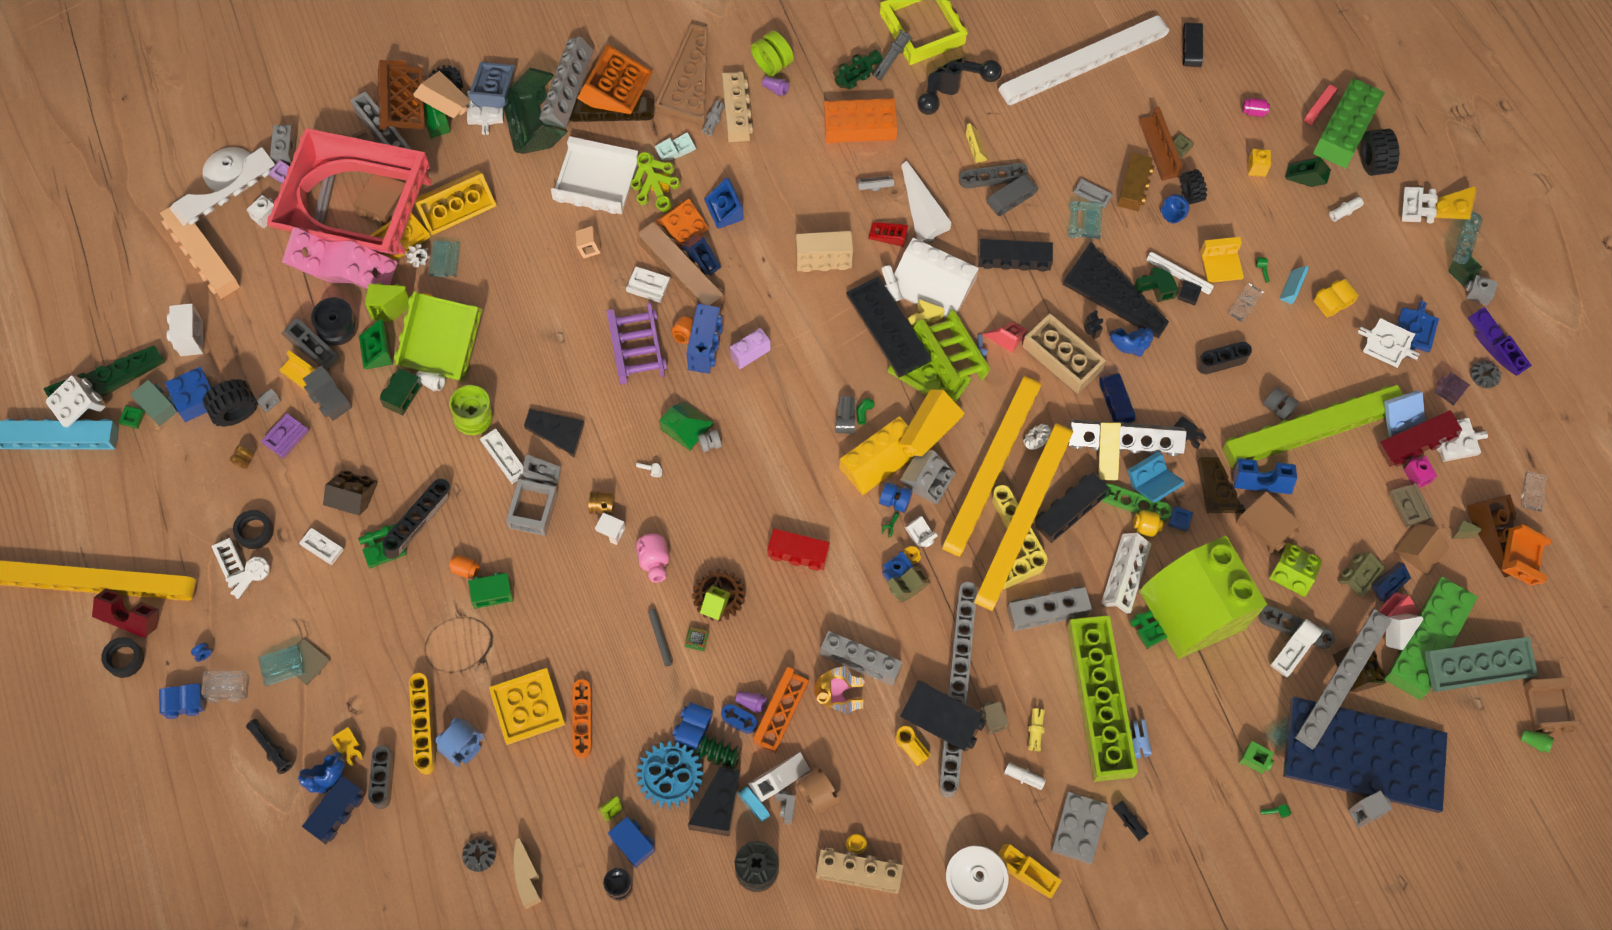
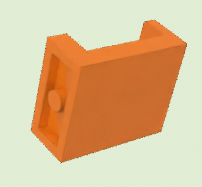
M1521 524L1509 528L1501 570L1530 586L1546 583L1547 575L1540 572L1543 548L1552 544V540L1546 537L1545 534L1531 529L1528 525Z

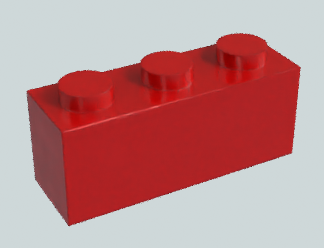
M773 528L767 549V557L774 561H788L794 566H808L809 569L815 571L824 570L830 550V542Z

